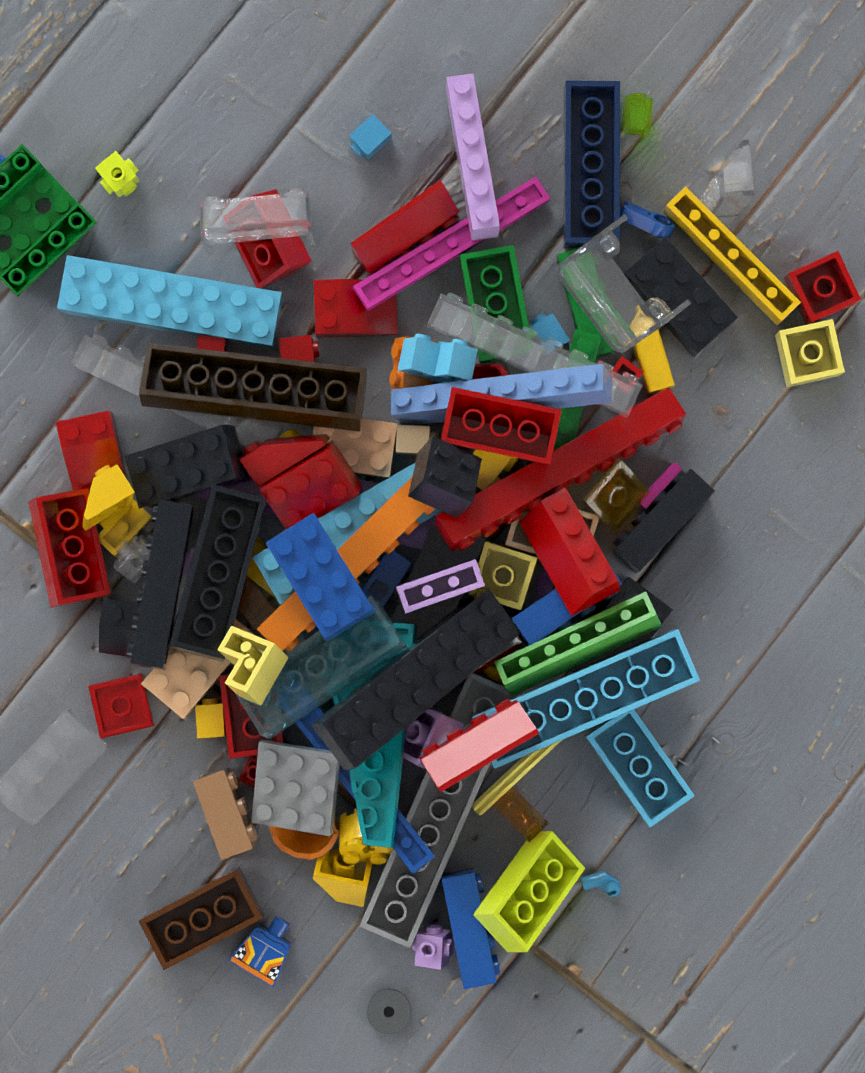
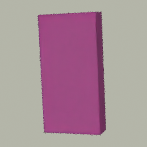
M676 462L670 464L640 497L637 505L642 510H645L682 468Z

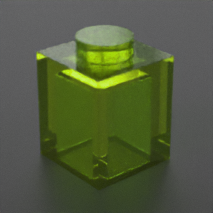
M632 93L630 96L625 97L622 134L649 135L651 131L653 98H646L647 95L643 93Z

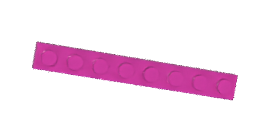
M537 177L532 178L496 200L500 224L499 232L550 202L551 198ZM468 218L357 283L353 286V290L366 310L369 311L487 239L471 241Z

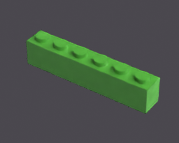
M644 592L503 657L494 663L504 686L510 695L514 696L663 626L647 592Z

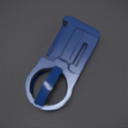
M626 200L620 212V220L643 229L657 238L663 239L666 237L669 239L676 226L670 218L654 211L646 210L631 203L629 200Z

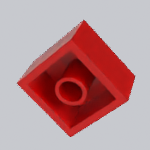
M835 251L789 272L784 277L790 292L801 302L797 307L805 325L823 320L857 304L861 300L839 251Z

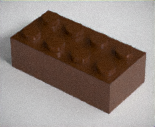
M239 866L142 917L139 923L163 970H166L261 920L264 917V913Z

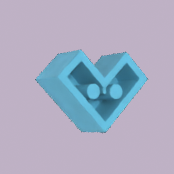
M415 334V337L404 339L398 371L439 384L472 380L478 349L469 347L467 341L452 339L450 343L444 341L436 343L431 341V337L428 335Z

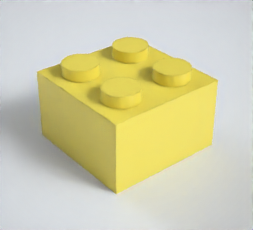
M833 319L780 330L775 334L786 387L838 377L845 373Z
M485 541L478 563L485 586L472 590L469 594L473 595L478 591L489 588L500 604L523 610L539 562L538 556Z

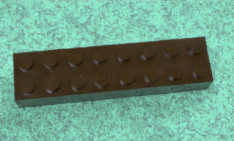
M147 343L139 397L141 405L145 407L360 432L367 384V368Z

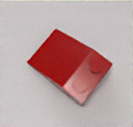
M313 280L317 339L398 335L396 295L367 311L353 290V286L362 280Z
M107 410L56 422L61 450L73 491L88 488L90 493L93 478L96 477L95 472L106 465H109L110 468L118 465L127 479L114 414L111 411Z

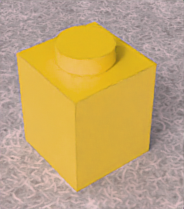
M218 698L202 699V705H195L197 738L225 737L226 728L223 703H218Z

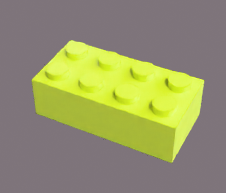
M552 830L532 832L473 915L507 952H528L581 876L585 867Z

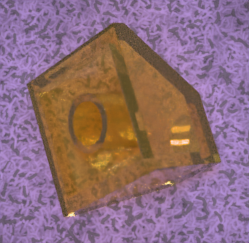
M618 458L583 501L614 533H617L650 491L626 464Z

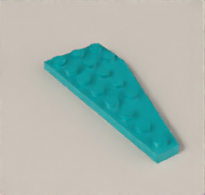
M362 620L334 637L331 641L328 667L329 681L334 694V705L415 642L417 626L415 624ZM406 728L356 769H349L363 845L393 848Z

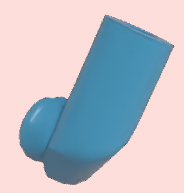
M606 871L580 877L584 890L599 887L610 897H616L621 892L619 880Z

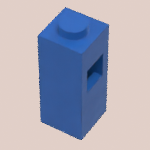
M394 551L389 555H384L362 589L375 610L373 614L366 617L368 620L371 616L375 618L379 616L396 590V587L412 566L410 561Z

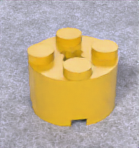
M357 808L354 809V814L347 816V812L343 813L339 817V851L343 856V861L348 864L367 862V860H371V863L375 865L386 863L387 857L390 856L393 848L363 845Z

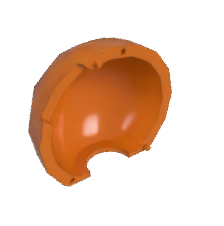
M336 816L331 836L269 826L273 841L282 852L284 851L295 858L308 860L322 857L332 849L339 835V825Z

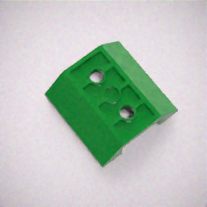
M23 144L0 164V238L8 236L12 240L9 249L0 250V279L19 297L97 224L93 217L60 185ZM49 200L51 202L50 210L47 213H39L37 211L39 201Z

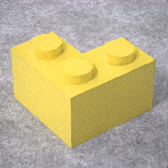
M233 626L230 627L218 648V651L235 665L225 684L239 697L261 706L289 657L275 643Z

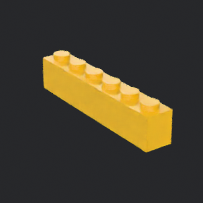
M686 186L666 205L663 212L776 325L780 324L801 303Z

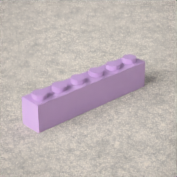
M472 73L446 77V96L471 241L496 238L499 236L500 224L474 75Z

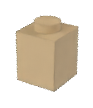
M397 425L396 454L417 455L419 450L432 436L436 437V433H430V426Z

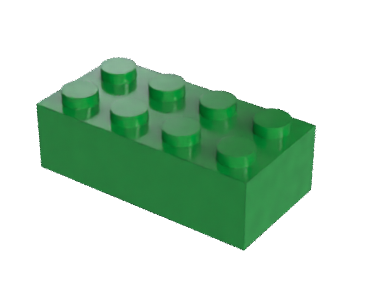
M514 245L461 254L459 261L475 346L478 349L477 357L479 364H491L532 356L534 351Z

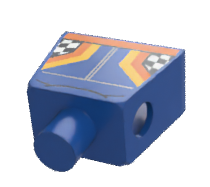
M275 916L269 928L258 923L228 961L274 987L291 946V942L283 937L290 923L279 916Z

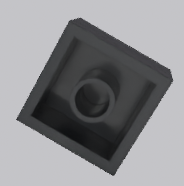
M432 436L417 454L408 497L458 518L473 503L482 458Z

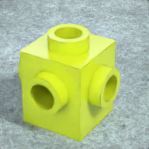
M117 151L95 167L103 178L100 184L109 195L115 192L119 198L123 194L128 196L137 188L136 184L140 181L136 175L139 171L129 158L124 161Z

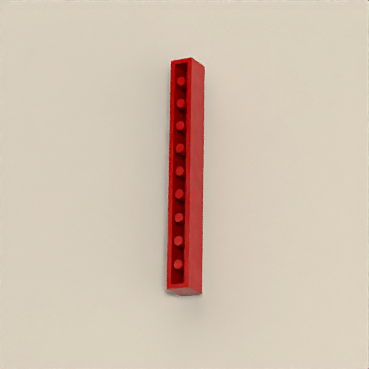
M668 387L554 450L550 465L534 461L475 494L473 503L458 518L442 512L436 516L434 525L451 552L458 548L464 550L470 547L475 542L474 539L479 536L488 537L498 530L497 526L504 522H507V524L515 522L522 516V512L528 509L532 510L541 500L564 488L568 491L567 487L574 483H577V485L583 484L591 478L590 474L598 470L604 472L611 468L615 460L621 457L623 459L631 457L637 452V448L644 444L646 447L651 446L660 439V435L666 432L669 434L676 432L683 426L682 422L686 412Z

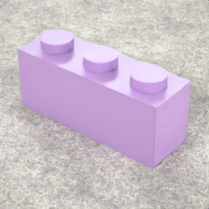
M476 559L397 586L396 588L405 613H409L483 587L485 584Z

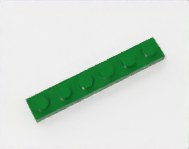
M575 329L565 368L594 365L602 335ZM584 406L560 408L562 411L553 451L576 438Z

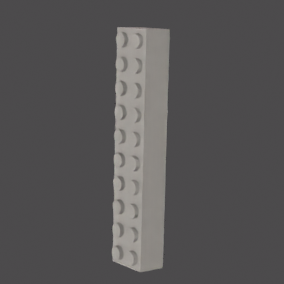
M472 673L466 678L450 717L464 724L463 731L472 726L470 722L473 720L472 715L494 707L506 699L515 698L520 694L511 696L506 687ZM490 763L442 792L434 785L427 771L425 772L406 820L435 855V858L413 874L393 849L360 922V927L407 948H411Z

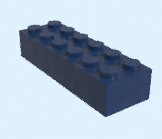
M565 81L563 248H581L589 245L591 249H617L620 244V81Z

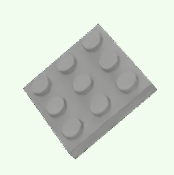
M267 740L259 741L251 823L331 836L334 830L340 768L339 762L331 751Z

